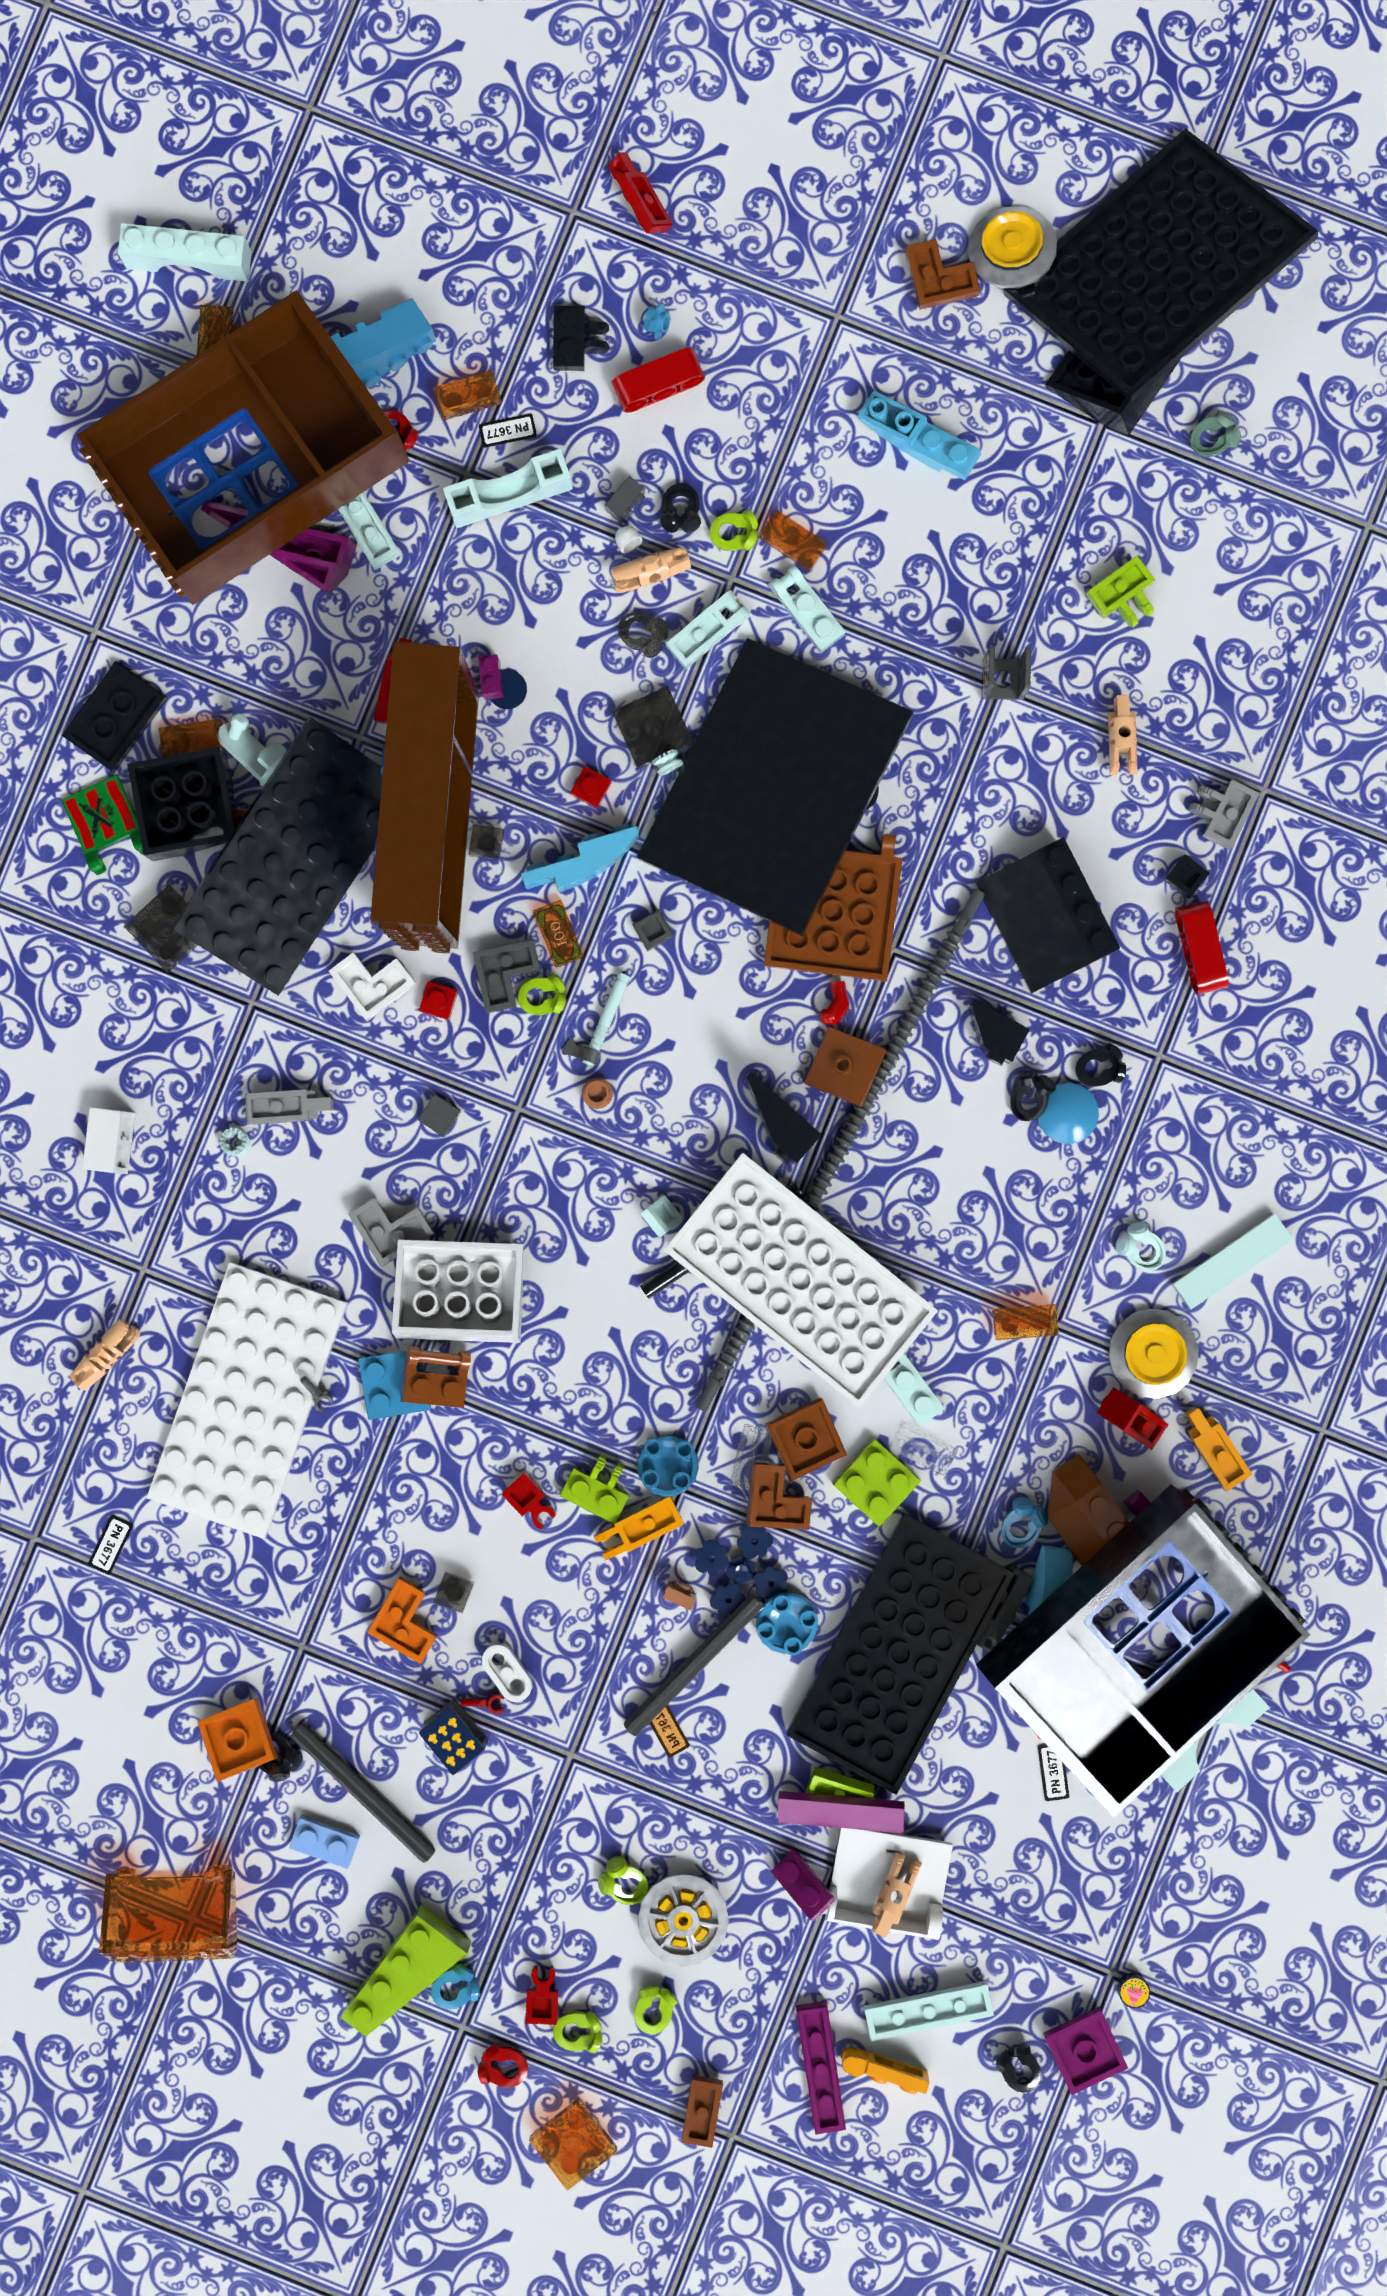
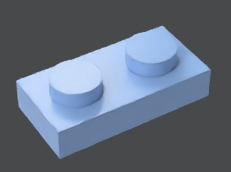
M301 1815L289 1848L348 1869L360 1836Z

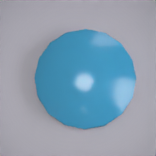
M1070 1082L1055 1085L1056 1090L1049 1095L1048 1106L1045 1112L1037 1118L1038 1126L1045 1135L1055 1142L1063 1144L1079 1143L1089 1137L1097 1126L1099 1118L1097 1101L1092 1093L1081 1085Z
M673 1435L658 1436L648 1440L640 1451L637 1461L638 1476L643 1485L653 1494L664 1497L677 1496L688 1490L696 1480L699 1470L698 1456L692 1444L683 1438Z
M791 1592L779 1593L767 1599L764 1603V1608L758 1613L756 1618L757 1634L762 1643L770 1650L794 1656L799 1654L814 1639L818 1628V1616L812 1604L803 1596Z

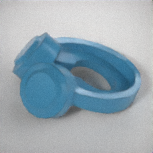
M1027 1497L1015 1498L1012 1502V1509L1006 1514L1002 1522L1001 1533L1005 1543L1013 1548H1024L1031 1545L1039 1536L1041 1528L1048 1525L1047 1512L1041 1505L1034 1506L1033 1501ZM1030 1515L1031 1519L1027 1524L1029 1528L1028 1533L1022 1537L1012 1534L1010 1530L1011 1525L1014 1522L1021 1521L1024 1516Z
M456 1964L454 1968L448 1969L432 1985L431 1996L433 2001L443 2009H457L469 2000L478 2001L480 1985L477 1978H474L473 1971L463 1964ZM461 1980L467 1982L466 1986L459 1989V1993L454 1999H445L441 1995L440 1990L445 1983L456 1984Z

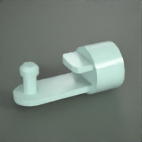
M234 714L230 723H225L220 727L217 734L218 741L260 781V785L263 787L287 749L280 743H272L265 748L246 730L249 724L248 718L243 714Z

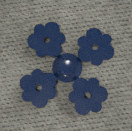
M748 1525L742 1527L740 1531L741 1537L737 1540V1545L743 1549L744 1556H737L730 1563L726 1556L727 1548L723 1545L718 1546L714 1540L705 1541L703 1548L695 1550L697 1558L695 1567L697 1571L701 1573L708 1572L709 1575L715 1576L719 1570L727 1569L728 1576L733 1581L727 1584L726 1587L718 1585L715 1589L716 1594L710 1597V1605L713 1609H718L719 1616L726 1617L728 1614L731 1615L746 1599L745 1595L740 1593L738 1584H745L752 1578L755 1585H757L756 1593L758 1596L765 1595V1598L769 1599L779 1593L787 1592L788 1586L786 1581L788 1575L785 1570H775L773 1566H767L764 1571H759L755 1574L754 1563L750 1560L757 1555L760 1557L765 1556L768 1552L767 1548L773 1544V1537L770 1533L765 1532V1527H749Z

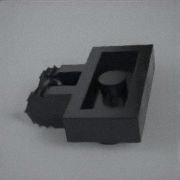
M554 305V371H584L585 354H604L609 351V343L606 341L588 340L585 342V335L607 334L609 332V324L603 321H588L585 323V306Z

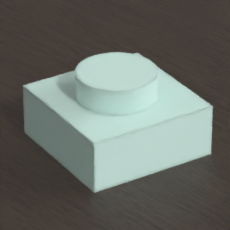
M665 1195L641 1213V1216L659 1238L683 1220V1217Z

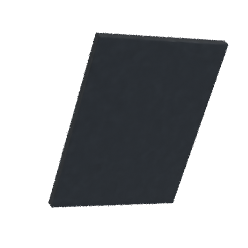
M1185 128L1057 241L1056 257L1048 272L1032 284L1021 288H1003V292L1006 298L1126 399L1132 402L1318 238V230Z
M747 638L637 855V859L795 934L803 936L914 715L913 711Z

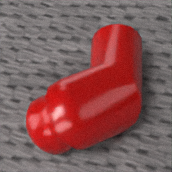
M845 981L830 984L833 1001L827 1009H822L820 1012V1020L825 1025L839 1023L849 1010Z

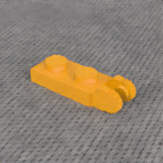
M669 1496L617 1521L613 1526L597 1533L593 1537L596 1543L619 1533L623 1543L606 1549L602 1554L604 1559L608 1560L625 1551L630 1552L684 1525V1521L672 1497Z
M850 2046L841 2052V2064L843 2070L848 2075L852 2074L854 2077H859L866 2074L877 2083L886 2084L890 2082L899 2085L900 2089L910 2094H917V2092L927 2093L930 2081L928 2071L859 2048L854 2049Z

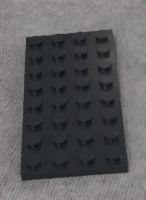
M308 717L171 928L279 996L374 850L375 839L378 834L381 799V766L315 719Z
M903 1512L787 1728L786 1735L897 1795L1015 1573Z

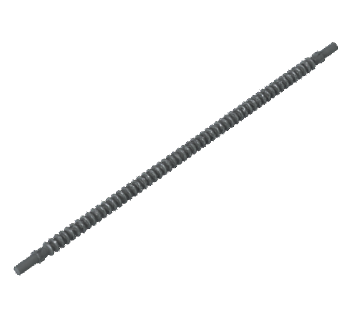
M978 889L973 890L961 914H958L955 918L952 931L946 933L948 939L942 940L944 946L938 948L940 954L934 955L935 963L929 964L931 970L925 972L927 975L926 979H921L923 985L922 987L918 986V994L912 996L915 999L914 1002L908 1003L910 1009L904 1011L906 1017L900 1018L902 1024L901 1026H896L897 1033L891 1035L893 1041L887 1042L889 1048L886 1050L862 1108L853 1105L855 1112L849 1113L851 1119L845 1121L847 1125L845 1129H840L842 1136L836 1137L838 1143L832 1145L834 1149L832 1153L828 1152L829 1160L823 1161L825 1167L819 1169L821 1175L815 1176L817 1182L810 1185L813 1189L811 1192L806 1193L808 1199L802 1200L814 1211H818V1203L824 1201L822 1195L828 1194L826 1188L832 1186L830 1180L836 1179L835 1171L841 1170L839 1164L845 1162L843 1156L849 1155L847 1149L848 1147H853L852 1140L858 1138L856 1132L862 1131L860 1125L861 1123H866L864 1117L870 1115L869 1108L875 1107L873 1101L874 1099H879L877 1096L878 1092H883L881 1086L882 1084H887L886 1077L892 1075L890 1069L896 1068L894 1062L895 1060H900L898 1054L904 1052L903 1045L909 1044L907 1038L908 1036H913L911 1030L917 1028L916 1021H921L920 1014L926 1012L924 1006L930 1004L928 1001L929 997H934L932 991L938 989L937 982H942L941 974L947 973L945 967L951 965L950 958H955L954 950L960 949L958 943L964 941L962 936L972 924L971 919L985 895L982 891ZM746 1316L743 1319H738L740 1325L734 1327L736 1331L734 1335L730 1334L731 1341L730 1343H725L727 1349L721 1351L723 1355L721 1359L717 1358L718 1365L708 1377L710 1380L695 1406L703 1412L708 1410L720 1385H724L729 1369L734 1368L732 1362L738 1361L736 1355L742 1353L741 1346L747 1344L745 1338L751 1337L750 1329H755L754 1323Z

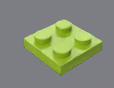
M873 1438L835 1480L833 1486L880 1527L921 1480Z

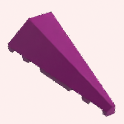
M207 501L201 507L203 512L227 528H230L248 515V510L212 501ZM309 528L269 555L324 592L331 594L348 576L356 545L348 537Z

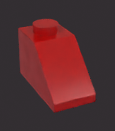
M1114 1387L1102 1400L1101 1407L1097 1411L1099 1416L1150 1450L1154 1448L1169 1425L1146 1407Z

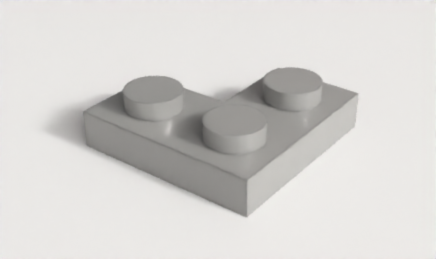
M373 1198L348 1214L381 1267L397 1258L398 1240L424 1241L435 1234L419 1207L392 1223L377 1198Z

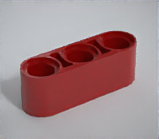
M687 347L626 371L615 377L611 383L623 412L630 413L699 385L705 380V375L694 349Z
M1203 901L1177 907L1175 909V919L1194 993L1199 995L1228 988V973L1209 902Z

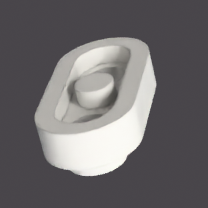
M504 1643L491 1644L483 1654V1668L507 1700L512 1702L525 1700L532 1689L530 1674L508 1645ZM497 1653L502 1654L504 1662L496 1663L493 1655ZM519 1679L522 1681L523 1686L516 1689L512 1686L511 1681Z

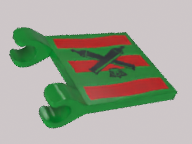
M118 775L61 800L84 852L87 865L96 875L105 873L107 870L98 851L129 836L134 848L143 855L137 817Z

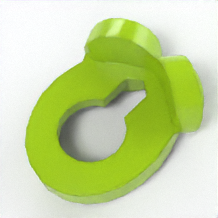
M749 509L741 514H723L717 517L710 526L711 541L717 548L724 551H738L741 549L749 551L758 539V532L756 531L758 528L757 518ZM729 523L734 525L735 528H745L747 532L744 535H736L734 539L728 541L721 538L719 529L722 525Z
M554 973L548 978H535L527 981L518 992L520 1007L533 1015H546L551 1012L560 1014L567 1001L566 994H564V983ZM534 988H539L543 992L553 991L555 993L554 998L545 999L539 1006H533L527 1000L528 992Z
M622 1856L611 1858L606 1864V1872L601 1873L598 1878L600 1892L603 1895L609 1894L615 1901L621 1904H638L649 1891L648 1881L644 1873L637 1867L628 1865ZM622 1877L625 1880L635 1878L638 1880V1887L632 1893H624L621 1890V1885L615 1882V1878Z
M655 1985L646 1986L638 1991L639 1998L635 2005L634 2018L641 2031L647 2034H657L663 2031L670 2023L673 2007L678 2001L667 1988H659ZM659 1997L660 2004L658 2009L661 2011L662 2017L658 2023L649 2024L644 2020L643 2013L647 2008L651 2007L653 1998Z
M580 2011L568 2012L557 2019V2025H554L553 2036L556 2043L566 2050L581 2051L587 2049L588 2052L595 2054L602 2044L601 2023L595 2013L591 2011L587 2013ZM572 2023L578 2025L579 2028H589L591 2032L580 2035L578 2039L571 2041L564 2037L563 2028L567 2024Z

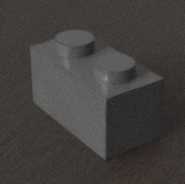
M629 476L605 504L606 512L620 523L623 519L627 520L633 512V507L636 504L639 505L644 500V487Z

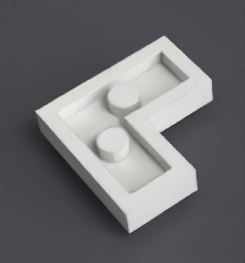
M354 952L329 970L330 974L366 1021H369L416 985V982L397 958L374 976L369 973Z

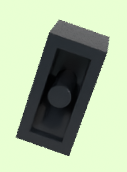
M976 1000L972 1001L968 1010L980 1049L986 1052V1058L995 1064L1002 1066L1004 1062L1007 1064L1012 1063L1030 1029Z

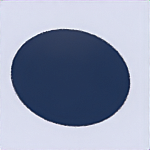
M501 670L504 698L490 700L494 705L502 709L516 708L526 698V681L516 671Z

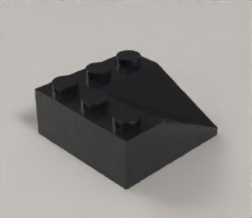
M214 747L127 764L142 850L145 857L151 861L184 856L227 843L236 829V817L228 755L220 747Z

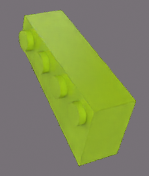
M421 1904L346 2004L341 2019L367 2037L467 1955L471 1941Z

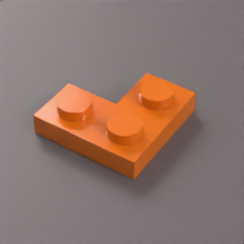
M399 1577L367 1633L421 1664L438 1635L411 1619L427 1592Z

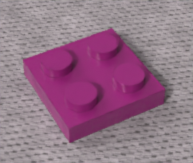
M1100 2007L1043 2033L1071 2095L1128 2069Z

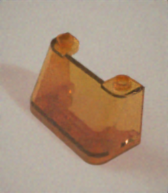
M228 1865L210 1866V1871H206L204 1875L143 1878L135 1874L136 1870L132 1868L116 1869V1874H106L99 1954L108 1960L119 1963L236 1958L235 1872L232 1869L229 1870Z

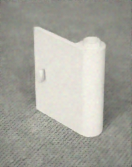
M840 1828L829 1889L836 1900L822 1913L826 1914V1921L872 1929L877 1916L872 1913L896 1851H900V1853L904 1854V1862L897 1876L898 1880L904 1882L908 1869L914 1860L922 1862L900 1921L898 1925L892 1923L889 1932L939 1940L943 1922L942 1901L953 1847L952 1842L893 1832ZM896 1891L891 1894L892 1901L897 1898Z

